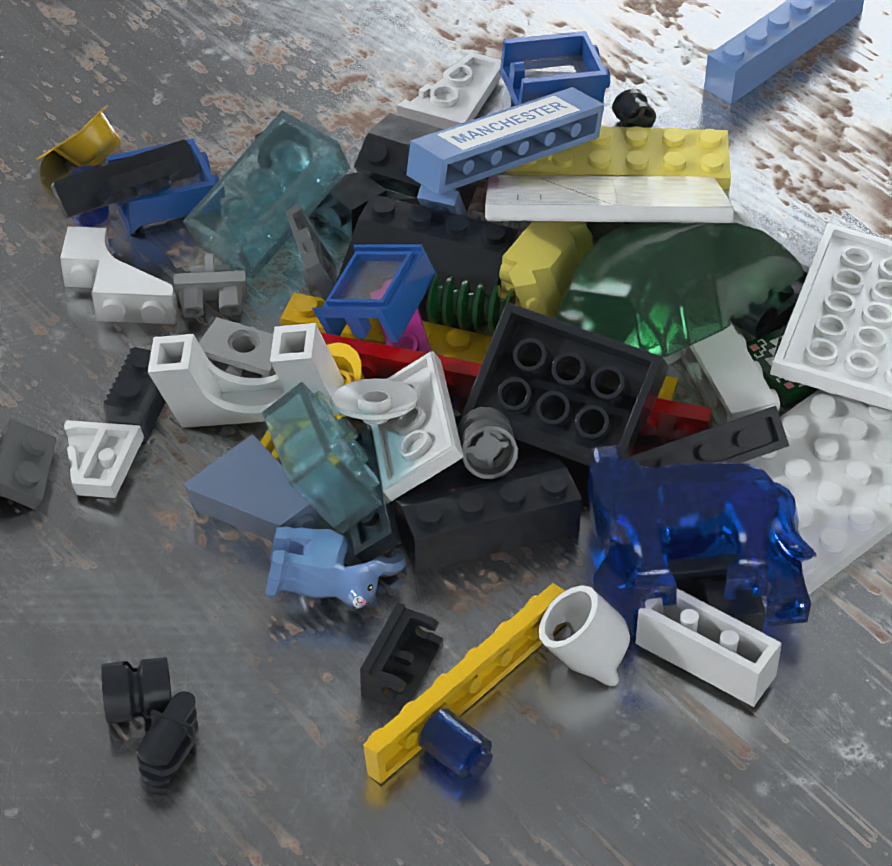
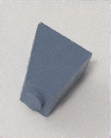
M253 434L184 483L190 503L196 511L272 542L276 533V527L287 526L291 528L314 529L320 523L315 500Z

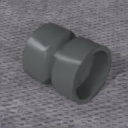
M479 407L470 410L462 417L457 429L465 467L473 475L482 479H495L505 475L513 468L518 453V447L508 418L501 411L492 407Z

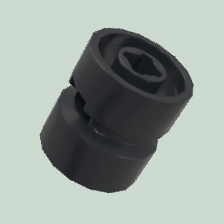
M167 657L142 659L137 668H133L128 661L101 664L103 703L107 723L133 721L138 712H141L146 719H151V710L163 713L170 703L172 695Z

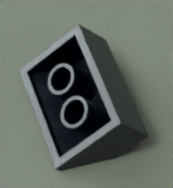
M389 113L367 132L354 168L357 172L362 171L384 189L417 199L421 184L406 175L410 140L444 129ZM480 180L456 188L466 211H468Z

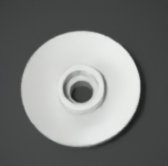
M364 379L350 382L338 388L333 396V406L338 412L352 418L361 419L369 425H381L386 423L388 419L404 415L414 409L418 401L417 392L411 386L389 379Z

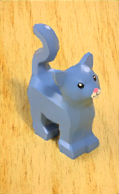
M276 527L265 595L275 596L279 591L283 590L313 599L338 597L351 609L376 608L378 600L375 592L379 576L399 574L406 566V557L404 553L396 551L391 558L379 556L364 564L345 567L344 565L347 561L359 560L354 554L352 540H348L343 535L330 529Z

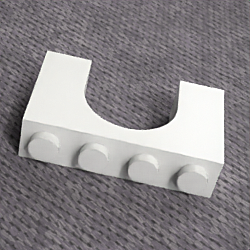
M316 323L274 327L270 363L276 374L264 378H244L218 369L209 361L194 334L153 338L148 374L182 428L341 415L333 406V396L336 390L344 385V379Z

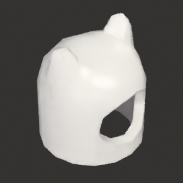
M581 585L561 593L548 606L539 625V639L570 669L588 677H593L607 686H616L618 684L619 677L616 669L621 663L630 642L628 625L620 613L592 587ZM565 622L571 630V637L562 641H554L553 632L556 626Z

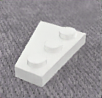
M471 52L443 73V79L433 86L426 84L419 89V96L412 101L405 99L397 105V115L442 129L474 120L502 77L500 74L501 60Z

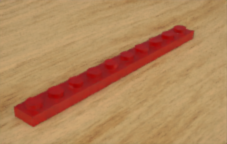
M320 332L326 345L340 342L350 345L358 352L362 361V373L365 379H387L427 354L425 352ZM437 355L442 363L449 396L469 398L482 364ZM657 398L640 435H655L677 440L709 429L712 408Z

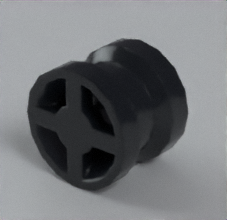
M627 89L621 92L612 103L613 113L620 120L622 127L638 126L651 128L656 121V112L652 105L648 103L644 92L640 89Z

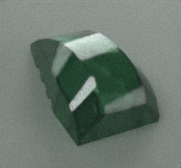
M632 222L622 225L600 238L581 260L560 297L553 318L662 357H667L725 330L731 325L730 317L734 315V318H742L749 313L748 304L753 301L755 304L764 303L769 299L768 291L770 289H773V292H780L803 276L802 264L783 244L762 230L739 223Z

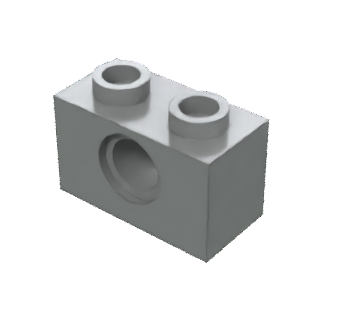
M216 317L199 342L209 361L226 373L244 378H264L276 374L270 363L273 333Z

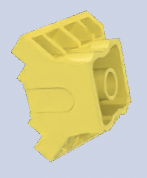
M532 221L502 256L499 273L501 279V298H506L509 290L514 288L516 291V306L577 326L591 309H597L598 307L593 295L609 293V289L602 282L604 268L601 261L598 260V251L592 243L593 236L590 229L587 228L586 222Z

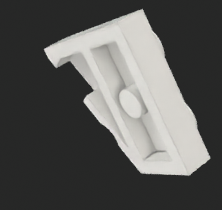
M66 420L64 427L69 443L67 451L71 463V482L76 495L116 498L144 439L140 425Z

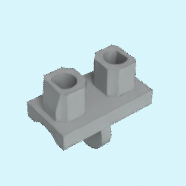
M213 253L205 254V265H191L190 273L173 274L176 301L180 302L183 317L185 318L204 315V301L219 300L220 314L225 316L240 315L243 299H248L245 270L230 271V264H214Z

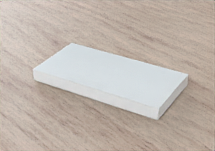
M434 351L427 353L387 378L405 383L417 392L418 401L415 408L404 415L388 419L384 424L371 425L382 490L391 501L464 457L442 363Z

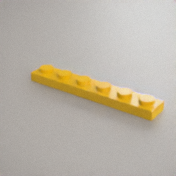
M552 583L539 595L531 597L523 609L510 620L502 622L495 632L478 647L470 649L464 659L449 672L437 677L429 689L416 700L408 702L400 713L383 728L375 730L363 744L367 774L382 784L543 643L539 639V625L542 616L548 606L565 590ZM563 622L561 624H558L553 634L556 633L566 623Z

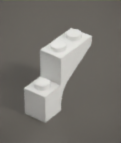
M68 226L60 256L64 286L93 288L92 296L96 321L175 324L176 312L171 284L115 259L110 254L107 228Z

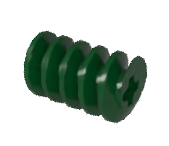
M437 273L431 283L427 298L428 320L431 323H438L443 318V323L449 327L454 326L458 321L459 327L463 330H468L474 325L476 333H484L489 327V332L493 336L506 302L515 305L516 291L514 288H511L506 298H501L500 285H495L490 295H488L485 290V282L482 281L479 282L475 291H470V280L468 278H464L460 287L456 288L454 275H449L444 285H442Z

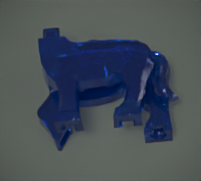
M617 445L593 449V462H589L588 507L596 540L605 558L594 572L592 584L593 589L624 618L628 625L630 640H633L636 635L638 610L646 608L645 602L647 599L661 598L663 606L677 605V585L667 560L675 558L737 554V560L727 570L723 600L737 599L735 592L737 590L752 589L754 597L767 596L766 626L808 622L811 600L804 581L802 562L808 561L812 557H817L814 549L800 535L798 530V508L795 498L789 489L780 483L774 482L765 470L750 464L722 462L689 465L673 464L668 467L652 468L641 466L632 458L621 459L620 448ZM768 582L772 585V588L770 589L769 593Z

